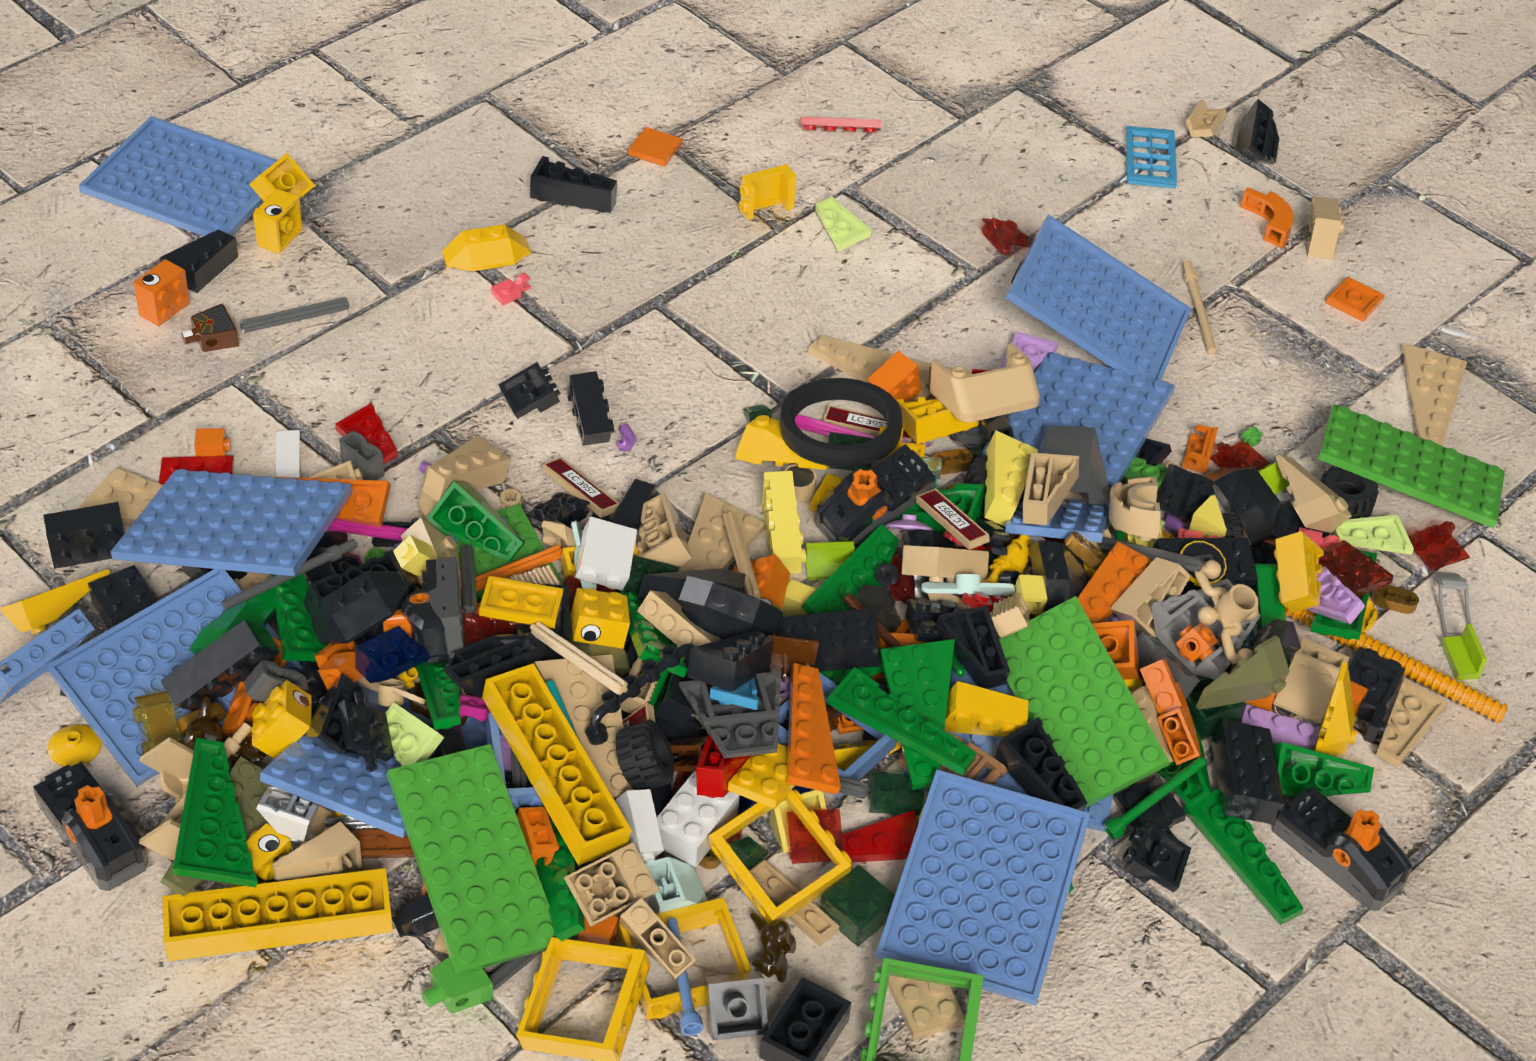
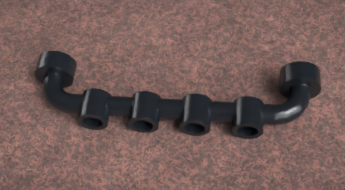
M687 643L677 648L673 645L664 647L662 649L663 659L659 662L649 660L643 663L642 675L638 678L633 675L623 678L628 683V691L626 693L623 692L621 695H617L613 691L603 693L601 697L603 704L593 712L589 726L585 731L588 742L591 745H601L606 742L609 734L606 726L600 723L602 718L608 713L617 712L621 708V703L627 698L637 697L641 693V688L647 683L658 681L661 677L660 673L668 667L678 666L681 662L680 658L684 655L688 666L690 648L696 646Z

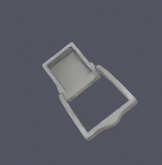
M1438 572L1435 575V580L1439 584V611L1444 637L1462 636V634L1447 632L1443 611L1442 588L1465 590L1467 624H1471L1469 588L1466 578H1462L1460 574Z

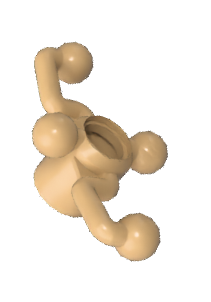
M1209 560L1204 563L1200 572H1195V577L1203 592L1212 597L1215 606L1214 608L1211 606L1202 607L1197 614L1198 620L1208 626L1214 624L1216 620L1222 624L1224 630L1221 633V640L1225 656L1229 662L1237 664L1243 657L1248 660L1255 655L1249 648H1242L1235 653L1231 637L1241 633V623L1244 620L1251 621L1257 617L1259 613L1258 598L1250 587L1243 584L1234 585L1229 591L1223 587H1212L1208 579L1217 578L1221 573V566L1217 561Z

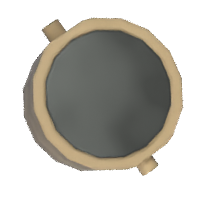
M797 464L790 465L784 469V471H792L797 502L810 500L816 492V472L810 468H799Z

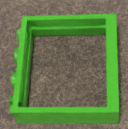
M883 958L882 967H876L874 983H879L878 994L872 993L869 1010L875 1011L873 1021L867 1020L865 1037L870 1038L869 1048L862 1049L861 1061H875L889 975L969 989L959 1061H971L984 976Z

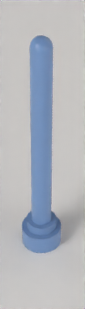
M675 918L668 919V929L681 942L678 921ZM686 970L677 978L683 1008L679 1023L683 1035L694 1036L701 1033L704 1027L702 1017L694 1010Z

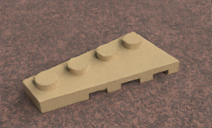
M1404 677L1376 756L1399 768L1446 709L1448 702Z

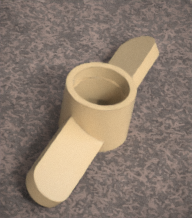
M365 671L358 680L359 685L378 692V704L390 707L393 702L400 706L404 704V697L423 705L426 701L423 698L405 692L404 681L400 679H387Z

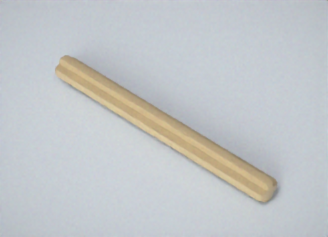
M729 511V513H724L723 520L738 571L746 574L744 582L745 594L760 599V591L738 519L735 516V512Z
M536 622L535 625L532 624L530 626V629H532L530 633L617 695L628 691V683L541 622Z

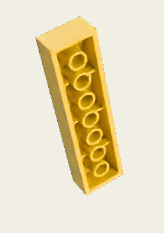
M534 663L486 679L482 698L578 866L627 846L632 829Z
M386 868L257 884L256 888L239 886L191 892L185 896L181 894L162 896L164 945L168 961L393 932Z

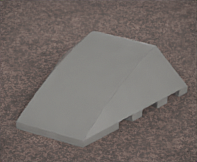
M1228 579L1211 584L1212 587H1223L1227 591L1234 586ZM1194 589L1181 596L1175 595L1165 601L1154 602L1152 604L1156 637L1194 675L1215 680L1221 676L1231 662L1225 656L1221 640V633L1224 629L1218 620L1209 626L1205 625L1213 632L1219 642L1211 648L1214 652L1203 661L1200 658L1194 662L1185 659L1180 654L1179 647L1175 644L1182 638L1179 634L1189 625L1194 628L1201 623L1198 620L1197 614L1202 607L1211 606L1214 608L1215 605L1212 597L1206 595L1202 589ZM1259 613L1251 621L1244 620L1241 623V633L1231 637L1235 653L1241 648L1243 641L1261 616Z

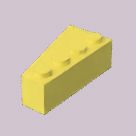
M995 431L986 449L988 460L986 462L987 478L985 480V487H987V493L985 495L984 518L1006 527V522L1011 520L1024 490L1031 452L1038 453V449L998 431Z
M792 471L764 472L761 505L764 523H766L765 530L769 556L776 554L790 573H801L802 563H806V551L801 548V545H803V533L799 531L800 516L797 514V498L795 497Z

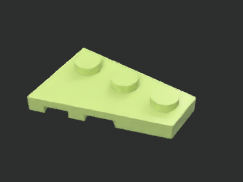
M831 196L816 203L815 211L838 252L871 236V229L834 197Z
M1398 515L1348 519L1332 532L1334 536L1339 537L1338 544L1409 555H1412L1414 550Z
M395 702L385 712L392 748L395 752L394 756L402 766L428 760L444 738Z

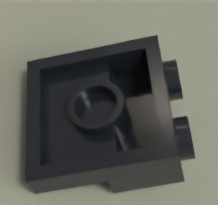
M538 362L498 384L517 419L536 408L541 413L560 402L557 397L561 394L555 383L550 384L549 381L553 380L547 368L542 370Z
M1169 464L1156 500L1157 503H1160V511L1191 524L1195 511L1213 495L1214 489L1212 485L1214 481L1198 473H1191L1177 465Z
M909 599L905 617L916 641H944L935 630L938 617L941 614L960 611L957 603L950 600Z
M1359 647L1348 667L1350 680L1368 689L1365 699L1385 707L1391 696L1394 695L1405 673V668L1399 662L1392 659H1384L1376 651Z
M1147 821L1140 828H1134L1129 836L1132 846L1127 848L1123 854L1122 861L1126 862L1123 870L1144 883L1152 879L1171 892H1175L1180 886L1191 847Z

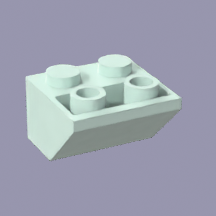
M671 857L645 863L659 889L656 894L649 898L655 914L708 901L694 866Z

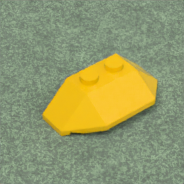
M505 224L464 230L442 250L447 268L455 267L466 271L515 265L531 254L526 237Z

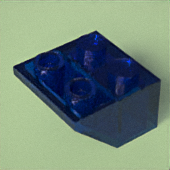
M397 626L356 646L355 669L369 683L387 681L430 660V655L400 626Z

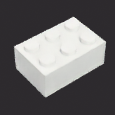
M694 771L657 817L664 851L697 867L710 850L708 836L733 820L738 814L740 795L730 791L724 797L716 798L697 795L696 771Z

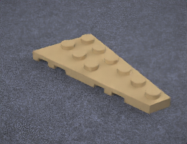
M824 335L817 338L808 349L809 354L857 380L865 382L894 355L893 353ZM909 358L918 365L921 384L919 395L909 402L918 401V397L924 396L925 400H930L932 396L928 390L929 367H932V363Z
M1403 343L1401 352L1404 354L1403 363L1407 371L1406 380L1410 402L1413 405L1412 414L1415 416L1416 436L1425 440H1432L1442 446L1467 361Z
M115 467L79 508L119 502L123 525H132L163 485Z
M705 492L687 544L692 559L679 567L678 572L727 569L735 561L723 520L724 513H729V511L735 512L746 548L764 531L766 523Z
M612 654L590 656L615 673ZM567 659L535 661L534 665L544 682L555 681L579 740L613 799H617L628 790H633L620 769L616 755V734L624 728L621 708L615 713L606 714L600 721V723L606 726L609 734L606 742L601 745H591L585 734L593 712L603 704L601 699L603 693L611 690Z

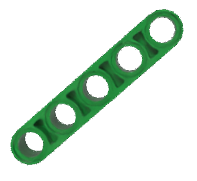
M1254 563L1258 581L1252 587V590L1257 595L1258 610L1261 615L1256 622L1258 645L1275 635L1279 637L1289 668L1290 653L1285 609L1278 597L1280 592V583L1276 576L1278 564Z

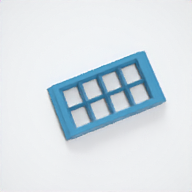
M1126 126L1127 184L1176 188L1177 171L1174 130ZM1134 137L1148 138L1149 142L1134 141ZM1152 138L1167 140V144L1153 143ZM1134 148L1149 149V153L1134 152ZM1153 149L1166 150L1168 155L1153 154ZM1134 158L1149 160V164L1134 163ZM1153 160L1167 161L1168 166L1153 165ZM1134 169L1150 171V175L1134 174ZM1154 171L1167 172L1169 177L1154 176Z

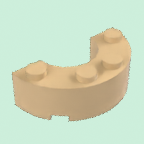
M1157 477L1128 479V484L1121 485L1122 483L1118 482L1110 489L1108 520L1113 525V528L1136 535L1138 539L1143 541H1150L1152 538L1158 539L1160 503L1156 502Z

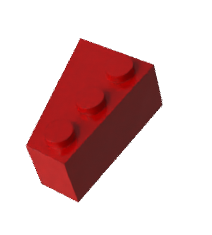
M708 734L696 767L697 795L709 798L724 797L729 792L728 782L751 756L724 758L710 734Z

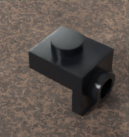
M1283 503L1280 504L1271 538L1278 539L1296 532L1300 517L1294 507Z
M1363 699L1357 717L1370 722L1364 741L1374 744L1377 735L1382 736L1386 728L1387 722L1383 721L1388 707L1367 699Z

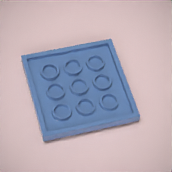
M1069 500V502L1061 503L1048 525L1023 523V501H1019L1011 520L1006 522L1005 532L1066 539L1073 531H1076L1090 542L1102 543L1109 523V506L1083 504L1080 500Z

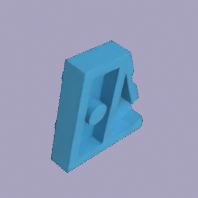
M754 678L734 691L713 686L710 689V699L718 700L721 704H734L754 710L758 709L759 697H756L757 688Z

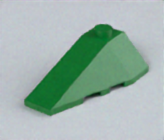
M453 481L426 517L442 534L453 535L454 538L463 541V543L473 545L508 562H511L525 543L485 498L465 481Z
M960 483L955 484L952 489L940 490V487L936 488L975 523L977 522V517H983L984 484ZM917 503L894 519L901 520L903 514L916 515V520L930 526L932 531L944 534L946 530Z
M273 588L225 611L201 630L189 651L198 654L243 620L265 627L276 611Z
M1194 724L1199 742L1201 756L1205 757L1202 741ZM1198 757L1176 765L1174 760L1170 765L1159 770L1158 773L1168 781ZM1206 765L1174 789L1191 808L1212 795Z
M1284 742L1273 744L1283 796L1294 799L1311 786L1324 796L1369 793L1371 791L1374 767Z

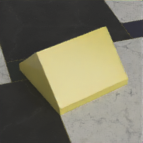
M1215 495L1210 496L1195 511L1189 530L1203 532L1202 538L1209 535L1225 538L1227 529Z
M811 790L800 793L807 810H813L819 819L818 824L824 831L828 830L832 834L823 791ZM786 801L780 803L776 809L770 810L769 824L783 853L819 844Z

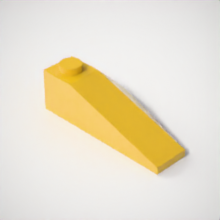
M1342 662L1314 748L1316 752L1334 757L1344 754L1348 744H1354L1358 731L1353 729L1355 712L1348 663Z

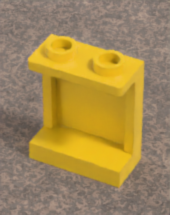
M788 164L742 176L739 209L748 220L753 219L755 210L780 203L786 211L794 209L796 175Z

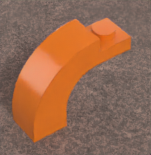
M1247 187L1243 194L1241 208L1265 218L1269 223L1264 241L1283 248L1289 239L1294 221V214L1290 205L1272 191L1265 195Z

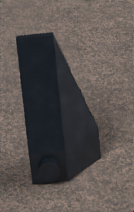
M722 568L644 574L638 599L644 600L651 590L666 592L680 604L678 599L687 576L712 581L743 592L746 574Z

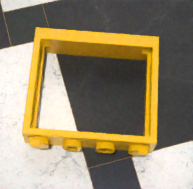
M796 789L791 790L782 802H787L836 867L778 907L773 904L725 841L773 808L757 803L708 836V846L767 923H776L787 919L848 877L851 871L852 862L847 853L843 850L840 852L836 847L832 834L828 830L824 831L818 824L819 819L813 810H807L803 804L802 796Z
M724 897L656 914L666 926L668 919L675 918L678 921L680 933L719 924L737 973L752 972ZM619 923L621 947L633 948V944H637V942ZM645 983L640 1002L647 1020L653 1018L661 1019L669 1014L683 1011L680 992L651 999ZM705 985L692 988L691 995L694 1009L706 1005Z
M551 937L546 952L543 951L540 970L534 975L531 995L527 996L525 1000L524 1015L522 1020L517 1023L519 1029L516 1037L522 1048L595 1061H620L651 966L646 951L569 939L561 941L558 938ZM563 960L628 969L603 1043L537 1033Z

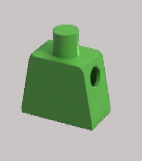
M448 957L430 971L432 987L421 993L428 1008L442 1001L450 1013H456L493 999V983L483 969L456 976L451 959Z

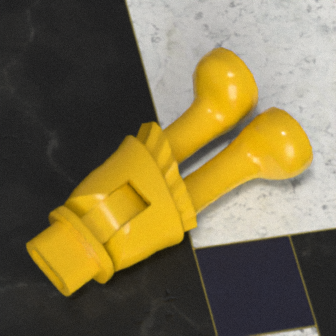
M1020 534L1018 539H1013L1006 547L1008 549L1007 555H999L993 561L994 564L989 567L993 572L986 580H981V583H999L1000 575L1004 570L1018 571L1021 575H1024L1028 558H1030L1027 542L1031 539L1027 535Z

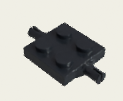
M359 691L353 694L354 702L344 699L338 704L345 748L362 755L365 759L366 770L372 772L378 768L376 758L388 762L394 757L386 713L367 707L364 693Z
M1160 776L1142 783L1137 781L1130 785L1129 789L1115 794L1114 802L1122 814H1125L1162 786L1164 782ZM1170 792L1129 824L1134 830V828H1140L1149 821L1175 837L1170 829L1173 825L1185 821L1186 814Z

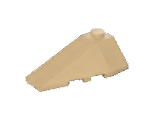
M1280 454L1276 456L1282 476L1290 483L1287 487L1288 493L1293 494L1296 499L1293 502L1294 509L1305 527L1332 533L1352 516L1347 509L1348 504L1343 498L1339 497L1292 457Z

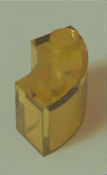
M161 691L135 697L136 707L132 708L134 722L140 724L144 742H141L143 755L169 737L182 744L172 701L168 693Z

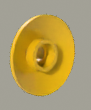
M81 724L69 725L58 730L50 738L48 753L56 764L63 767L68 764L71 767L81 761L85 765L99 754L102 742L90 726Z

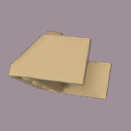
M1009 343L1007 347L1006 367L971 374L962 366L946 369L937 359L932 360L930 393L957 419L963 422L988 419L1032 409L1039 405L1040 393L1031 360L1012 343Z
M169 737L142 755L140 762L159 772L161 789L175 797L176 805L187 791L194 750ZM182 814L176 822L169 819L140 838L139 844L170 860H174Z

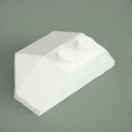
M271 786L267 788L262 796L257 810L277 833L283 834L291 841L300 840L304 842L320 805Z

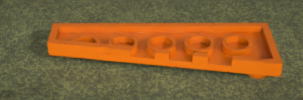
M274 477V478L289 479V478H294V477ZM295 478L296 480H317L320 482L351 484L353 492L335 519L382 527L391 488L389 481Z
M1117 542L1077 598L1090 622L1100 623L1106 621L1114 613L1110 610L1111 606L1153 560Z
M793 663L790 677L786 783L837 795L841 784L819 669Z

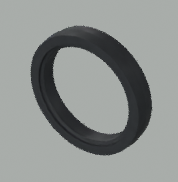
M849 378L821 379L798 387L784 400L780 414L781 435L786 445L794 453L808 461L832 467L862 466L886 457L898 445L903 427L901 408L891 394L874 384ZM828 400H848L876 409L883 415L888 425L882 434L870 441L859 444L838 445L821 442L807 436L798 428L795 418L804 408L814 403Z

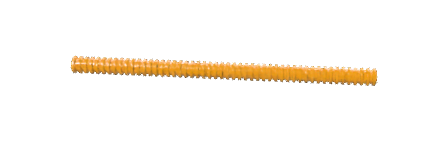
M1162 530L1163 538H1173L1172 534L1169 533L1167 535L1166 531ZM1284 606L1286 617L1292 616V620L1296 621L1298 619L1300 624L1305 623L1308 628L1317 614L1305 609L1292 613ZM1366 632L1361 633L1360 640H1349L1338 636L1326 635L1328 638L1333 637L1334 641L1339 640L1341 645L1347 644V648L1353 647L1355 652L1358 651L1359 647L1363 649L1369 648L1376 651L1384 659H1392L1399 662L1405 668L1404 677L1408 675L1410 680L1415 679L1416 683H1423L1424 687L1429 686L1432 691L1437 690V694L1441 695L1443 693L1445 698L1451 697V701H1459V705L1462 706L1464 704L1467 709L1472 708L1473 712L1477 713L1478 711L1481 716H1488V720L1494 719L1496 724L1502 721L1508 709V704H1500V700L1497 699L1495 701L1492 696L1487 697L1486 693L1483 692L1481 694L1478 689L1473 690L1472 686H1465V683L1462 681L1460 683L1457 682V678L1451 679L1449 674L1443 675V671L1437 672L1435 667L1429 668L1427 663L1423 665L1421 660L1416 661L1415 657L1412 656L1410 658L1407 653L1402 654L1401 650L1398 649L1396 651L1393 646L1388 647L1387 643L1384 642L1382 644L1379 639L1374 640L1372 635L1366 636Z

